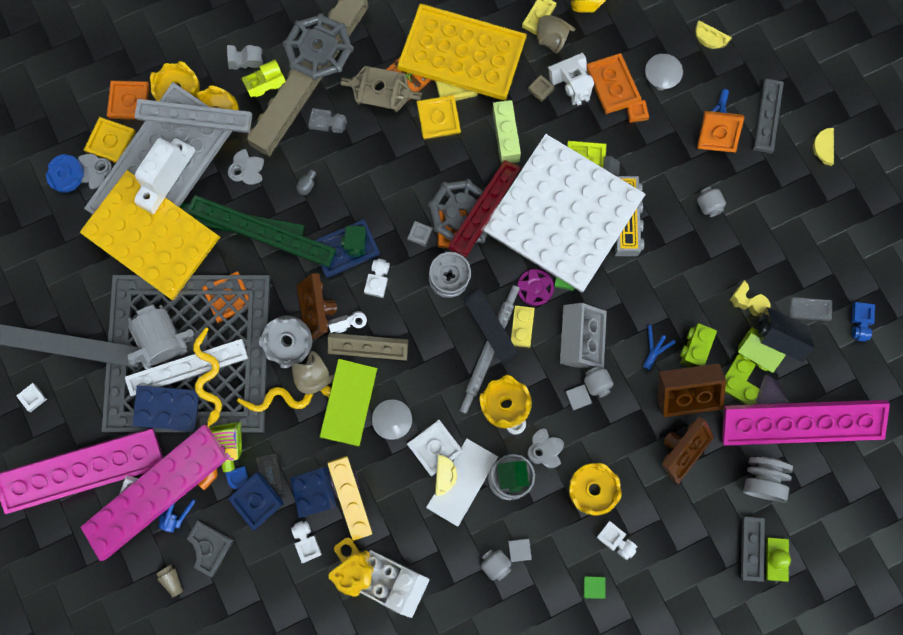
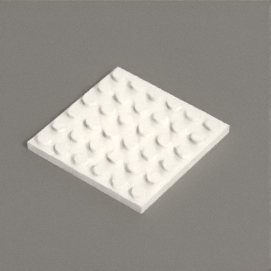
M545 134L496 208L483 232L583 293L641 203L645 193Z

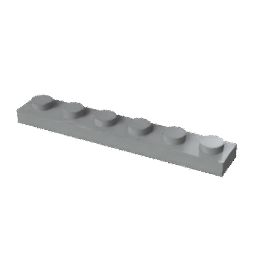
M137 99L134 118L142 121L250 133L252 113Z

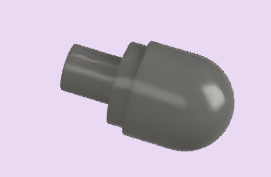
M310 169L306 176L303 175L298 181L296 190L300 195H307L312 190L315 183L313 179L317 174L315 171Z

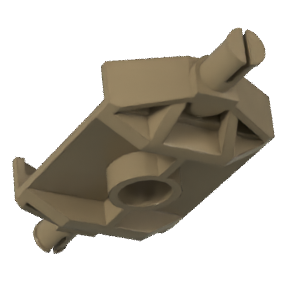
M365 66L355 78H342L341 86L353 88L358 105L364 103L394 109L395 112H398L408 99L420 101L422 98L421 92L411 91L405 73ZM378 83H384L385 86L382 90H375V86Z

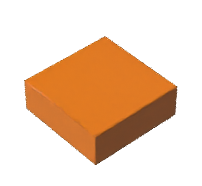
M645 100L626 108L630 123L649 119Z

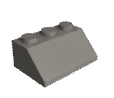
M584 303L563 306L560 364L592 369L598 366L604 368L607 311Z

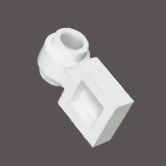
M378 258V260L373 261L372 271H375V275L368 274L364 294L384 298L388 278L382 277V275L388 273L390 265L386 260Z
M355 311L350 316L345 315L329 320L328 325L331 333H341L346 331L347 327H350L351 324L356 328H362L365 326L367 319L363 312ZM356 318H362L361 321H355Z
M300 521L295 523L291 530L295 539H301L300 542L295 543L301 562L304 563L321 556L322 553L316 537H307L311 533L308 522Z
M610 521L596 537L612 551L618 546L619 550L617 553L626 560L629 557L632 558L636 553L635 549L637 546L629 539L622 541L626 534Z

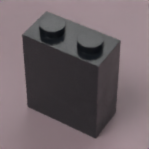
M766 307L763 313L761 312L757 316L756 324L761 344L801 362H804L815 348L808 325L769 307Z

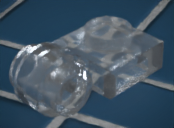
M312 108L308 126L309 129L328 131L329 126H331L332 131L342 133L346 129L347 120L344 115L336 114L335 117H331V111Z

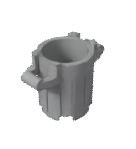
M154 305L137 311L138 316L134 320L131 317L128 318V327L139 350L128 354V363L134 365L135 363L142 362L145 369H150V366L164 363L179 354L181 356L187 352L186 348H188L186 343L193 340V330L189 329L177 334L167 311H165L162 305L159 306L160 309H155Z

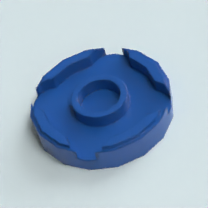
M66 154L55 157L49 163V169L46 172L47 183L51 188L59 192H70L76 189L84 176L82 163L76 157Z

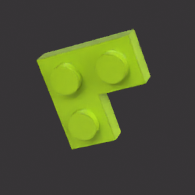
M738 354L725 374V393L744 405H756L764 391L747 382L756 364L745 360Z

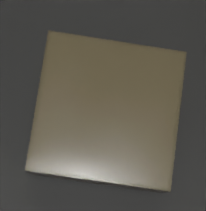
M540 75L528 87V91L542 102L554 90L555 86Z

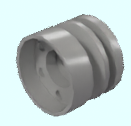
M446 252L437 256L429 270L428 281L432 290L445 298L459 296L465 291L471 278L469 262L456 252ZM451 273V277L453 278H451L450 281H447V278L444 275Z
M515 454L506 455L493 464L488 475L489 487L492 492L499 498L509 501L527 494L535 481L534 468L529 460ZM526 461L529 486L521 487L522 491L511 493H509V489H500L497 464Z
M769 457L749 458V464L755 467H749L747 472L755 475L756 478H747L745 480L743 492L761 499L787 502L789 487L781 484V481H791V476L785 473H792L793 466Z

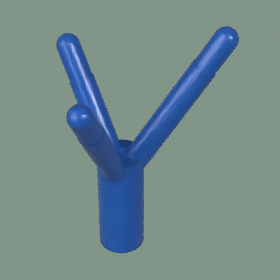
M723 89L721 91L719 102L711 112H716L719 109V112L727 113L725 105L729 94L728 90Z
M648 325L650 353L643 367L650 370L657 355L675 344L676 341L672 340L661 347L666 338L665 335H662L654 348L652 326Z

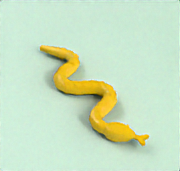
M206 327L196 338L193 351L198 358L209 362L212 366L211 370L200 376L195 383L197 395L215 404V410L210 413L207 426L209 427L218 420L222 403L217 396L203 389L204 383L213 379L218 374L220 368L219 362L214 356L200 350V344H202L209 330Z
M326 386L320 391L323 395L329 397L331 388ZM276 387L270 389L261 405L256 406L240 398L237 399V402L249 410L262 412L269 407L274 396L281 395L290 407L303 409L309 405L313 394H305L303 400L297 402L284 388Z

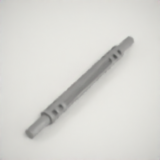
M515 285L512 286L507 300L503 302L497 316L504 329L513 311V303L520 289ZM488 340L465 391L467 394L459 410L462 413L467 414L474 396H477L495 353Z

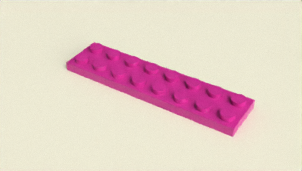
M887 400L724 406L723 445L885 440L890 403Z
M203 425L81 526L83 533L100 561H105L229 459L208 426Z
M154 428L145 429L0 472V502L4 513L8 514L123 480L126 475L133 477L146 473L164 458Z

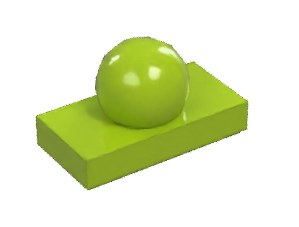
M766 538V580L789 582V565L791 562L789 539Z

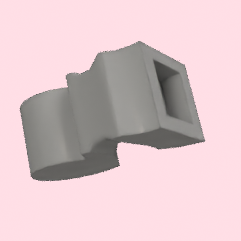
M227 45L229 69L237 70L241 67L245 69L247 67L257 68L263 65L262 48L249 45L241 52H238L235 46Z

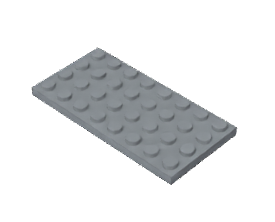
M172 82L160 102L209 107L174 82ZM145 121L90 199L85 209L94 214L126 170L135 175L138 167L159 138L170 143L175 138H178L193 146L196 150L165 197L180 207L232 131Z

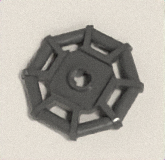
M323 13L301 21L296 20L294 22L295 25L282 45L285 48L290 63L289 67L313 78V80L336 72H342V67L350 53L354 50L346 30L347 26L344 23H339L324 16ZM317 24V26H315L314 29H311V30H310V28H308V29L305 28V27H308V26ZM325 24L334 29L331 31L325 27H322V25ZM299 31H301L302 35L300 36L299 40L294 41ZM340 34L343 44L337 43L336 35ZM320 42L322 47L315 49L313 45ZM293 48H299L301 55L297 58L295 57ZM338 50L343 51L336 62L333 59ZM303 61H306L312 64L313 70L302 65L301 63ZM329 62H330V64L332 65V66H329V67H326V68H323V69L318 70V66H319V65H320V66H325V65H327V63H329Z
M470 179L441 183V187L433 199L428 202L434 224L433 230L452 241L455 234L445 227L448 226L457 233L477 203V200L468 194L469 190L478 197H481L484 192L473 184ZM463 189V193L460 192L453 195L451 190ZM446 195L448 200L445 205L439 204L443 196ZM458 210H465L467 216L461 217ZM439 211H442V214H444L445 216L444 222L442 223ZM482 232L476 243H484L488 234Z

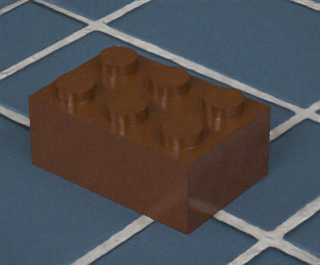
M720 364L659 371L657 401L663 417L723 409L726 378Z

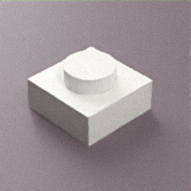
M34 383L17 395V398L29 412H32L47 400Z

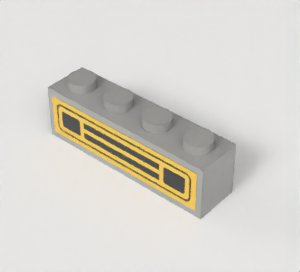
M617 176L642 192V183H639V176ZM642 201L614 243L615 256H638L641 250L644 249V239L641 238L644 224L643 220H640V213L643 211Z

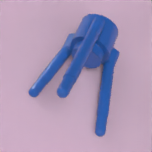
M191 500L178 520L177 515L172 513L174 504L170 506L167 512L165 510L160 515L158 528L168 532H174L175 527L180 528L182 521L194 505L195 500Z

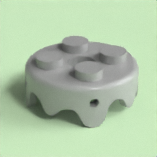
M280 316L266 325L259 339V345L264 349L268 360L279 363L281 368H288L293 363L298 364L302 362L309 354L312 347V335L307 325L300 319L293 316ZM283 336H290L292 344H285Z

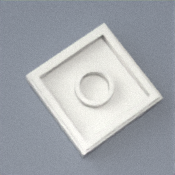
M440 420L436 421L407 444L431 477L436 474L438 454L446 456L453 461L463 453V450Z

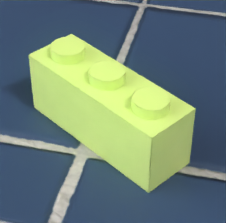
M512 100L493 103L492 113L500 163L502 165L504 160L510 163L520 162L521 151Z

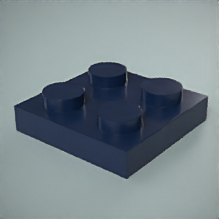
M327 467L290 478L299 518L336 508Z
M260 472L255 473L228 498L253 531L285 504Z

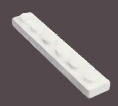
M242 339L203 351L214 356L218 360L220 368L249 359ZM194 354L126 376L125 379L130 396H136L137 385L163 387L209 372L212 366L209 362L201 360Z

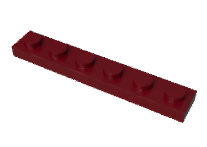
M504 160L448 245L449 250L467 257L491 220L496 208L520 174L522 167Z

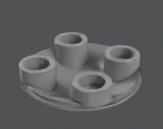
M658 54L648 61L645 73L648 81L657 90L672 88L680 82L683 68L674 56Z
M386 400L375 408L372 424L379 436L394 440L408 433L412 424V414L403 402Z

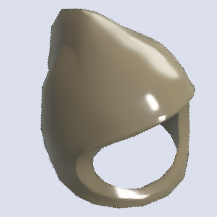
M544 15L540 17L537 25L538 44L549 47L557 54L562 49L569 31H575V28L558 17Z
M314 351L309 352L305 365L292 364L294 383L302 393L314 394L333 381L334 374L329 375L322 359Z

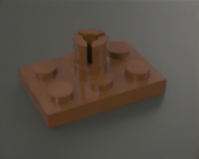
M311 274L296 285L301 321L309 328L312 341L328 332V320L325 315H335L337 311V304L334 299H323V283L320 280L319 274Z
M698 417L696 421L690 424L687 433L683 437L671 432L664 440V445L673 451L665 456L662 466L676 484L681 482L714 439L706 420Z

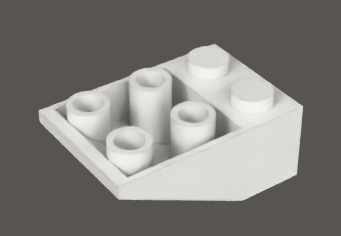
M370 550L369 562L374 569L370 587L362 589L360 593L401 615L412 618L430 579Z

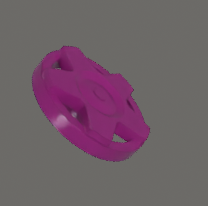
M537 269L525 272L520 277L517 285L520 288L518 291L519 297L523 302L531 306L545 304L550 300L554 291L552 278L546 272ZM538 274H541L545 277L539 278ZM526 276H528V281H522ZM549 285L551 286L550 294L546 290ZM521 290L527 293L526 298L522 295ZM536 298H540L543 300L540 302H534Z

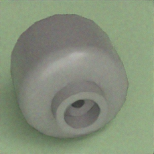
M707 187L700 191L701 195L697 198V203L704 215L713 217L724 211L726 201L719 189Z
M600 366L592 368L586 372L584 383L591 395H599L601 398L611 393L609 389L613 387L614 383L607 369L600 368Z
M490 549L482 556L484 561L481 563V569L491 580L497 579L500 581L511 571V561L501 550L493 552Z

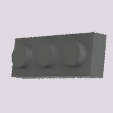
M742 517L741 580L764 582L765 518Z

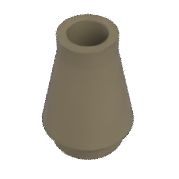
M169 565L156 573L158 576L157 580L171 594L172 598L183 592L176 568L173 569Z

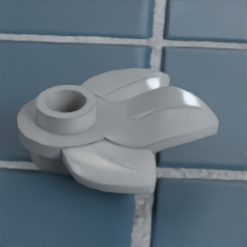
M246 149L241 150L234 156L233 164L228 169V175L236 182L243 181L248 185L257 184L263 180L258 172L263 167L264 159L249 157ZM236 171H241V174L235 175Z
M85 154L78 157L84 166V176L81 182L89 183L90 189L100 187L112 169L110 161L105 158H98L94 154ZM102 166H106L104 170L100 171Z
M545 428L540 429L533 435L532 445L527 451L529 460L535 464L542 463L547 468L559 466L561 461L557 455L563 450L564 441L556 437L549 438L547 430ZM535 451H540L541 456H537Z

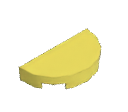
M701 21L697 23L695 29L696 37L705 47L711 49L721 48L732 38Z
M834 128L821 131L813 142L815 156L817 155L823 161V164L830 166L834 164Z
M439 454L437 455L435 496L446 494L455 485L457 479V470L453 462L446 456Z

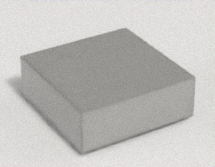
M415 221L408 240L426 247L433 228Z
M585 384L565 392L573 411L592 404Z
M529 539L508 541L511 562L532 560Z

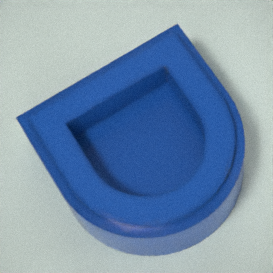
M245 466L225 472L227 482L233 489L238 490L249 480Z

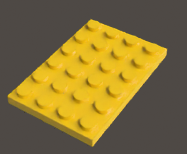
M420 4L399 60L398 70L506 101L527 34Z
M126 170L80 233L168 298L174 300L220 239V236L167 198H164L154 215L135 204V197L141 185L135 178V175Z

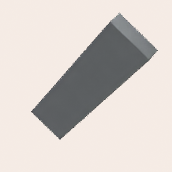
M766 78L763 81L753 147L755 151L771 154L774 151L784 84L782 81Z

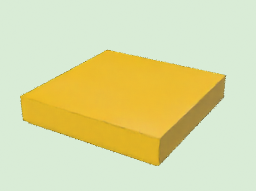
M454 95L417 101L423 140L461 133Z
M99 117L84 151L116 163L132 141L136 131Z

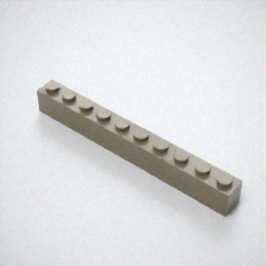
M338 0L336 7L330 10L328 18L344 23L347 26L348 36H350L368 9L367 0ZM325 24L322 25V27H325L331 31L334 29ZM340 34L336 35L337 43L343 44ZM320 42L313 45L315 49L322 47ZM303 61L301 63L302 65L313 70L312 64L306 61ZM330 62L325 66L319 65L318 70L329 67L331 65ZM291 69L286 82L279 87L275 98L273 97L269 101L265 113L259 116L255 128H252L250 133H248L247 140L250 146L270 157L322 77L313 80V78Z

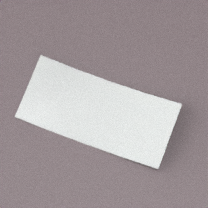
M466 439L461 448L463 453L453 461L457 470L455 485L444 495L435 496L434 494L426 507L456 526H459L489 474L491 467L498 458V456L469 439Z

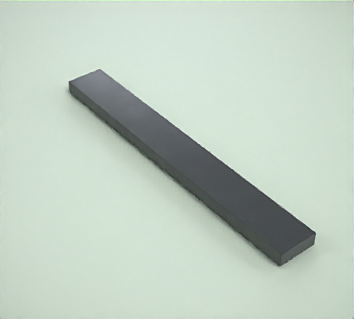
M0 324V345L135 368L141 367L142 362L135 363L134 365L128 363V354L139 350L135 346Z

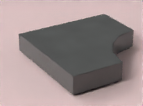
M197 521L187 538L196 550L194 568L212 578L234 540Z

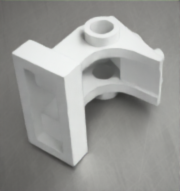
M583 53L548 67L550 82L553 85L562 81L567 84L565 89L572 98V105H580L581 101L585 100L587 102L590 100L594 81L591 75L586 74V57Z

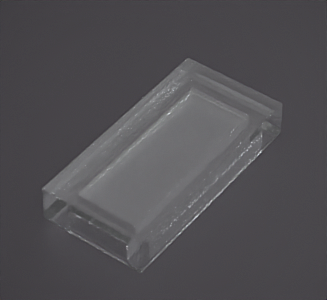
M791 298L790 318L830 321L832 320V300Z

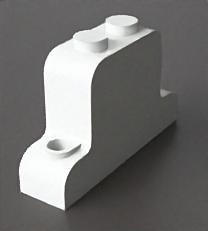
M162 138L157 139L136 171L135 178L141 185V188L135 197V204L154 215L196 151L195 148L178 138H175L171 143Z

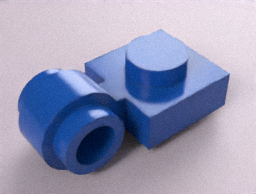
M859 302L852 304V323L858 324L857 327L854 326L852 329V338H855L857 341L865 342L871 339L872 329L868 328L867 325L874 324V304Z

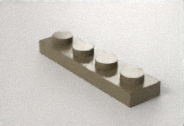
M329 333L328 354L407 361L408 340Z

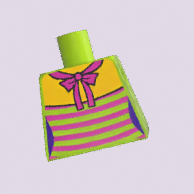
M235 422L210 426L209 429L229 458L221 464L223 472H230L235 469L233 461L238 460L242 454L241 423Z

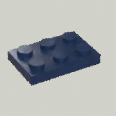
M364 219L349 226L366 227L365 255L351 257L345 253L344 248L341 247V237L345 236L346 227L315 240L337 250L330 268L322 266L326 278L380 255Z
M137 385L133 426L195 432L199 396L195 390Z

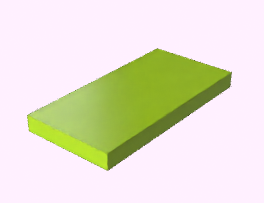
M338 359L320 438L360 446L377 368Z

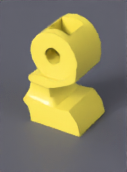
M744 280L730 298V301L734 307H739L743 310L749 308L750 313L757 317L759 313H763L766 307L770 308V302L762 294L748 299L746 293L749 290V286Z

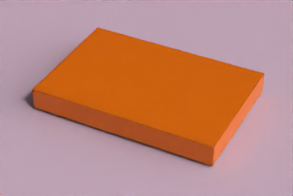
M621 53L586 64L587 73L591 75L594 81V89L605 114L641 103L642 99Z

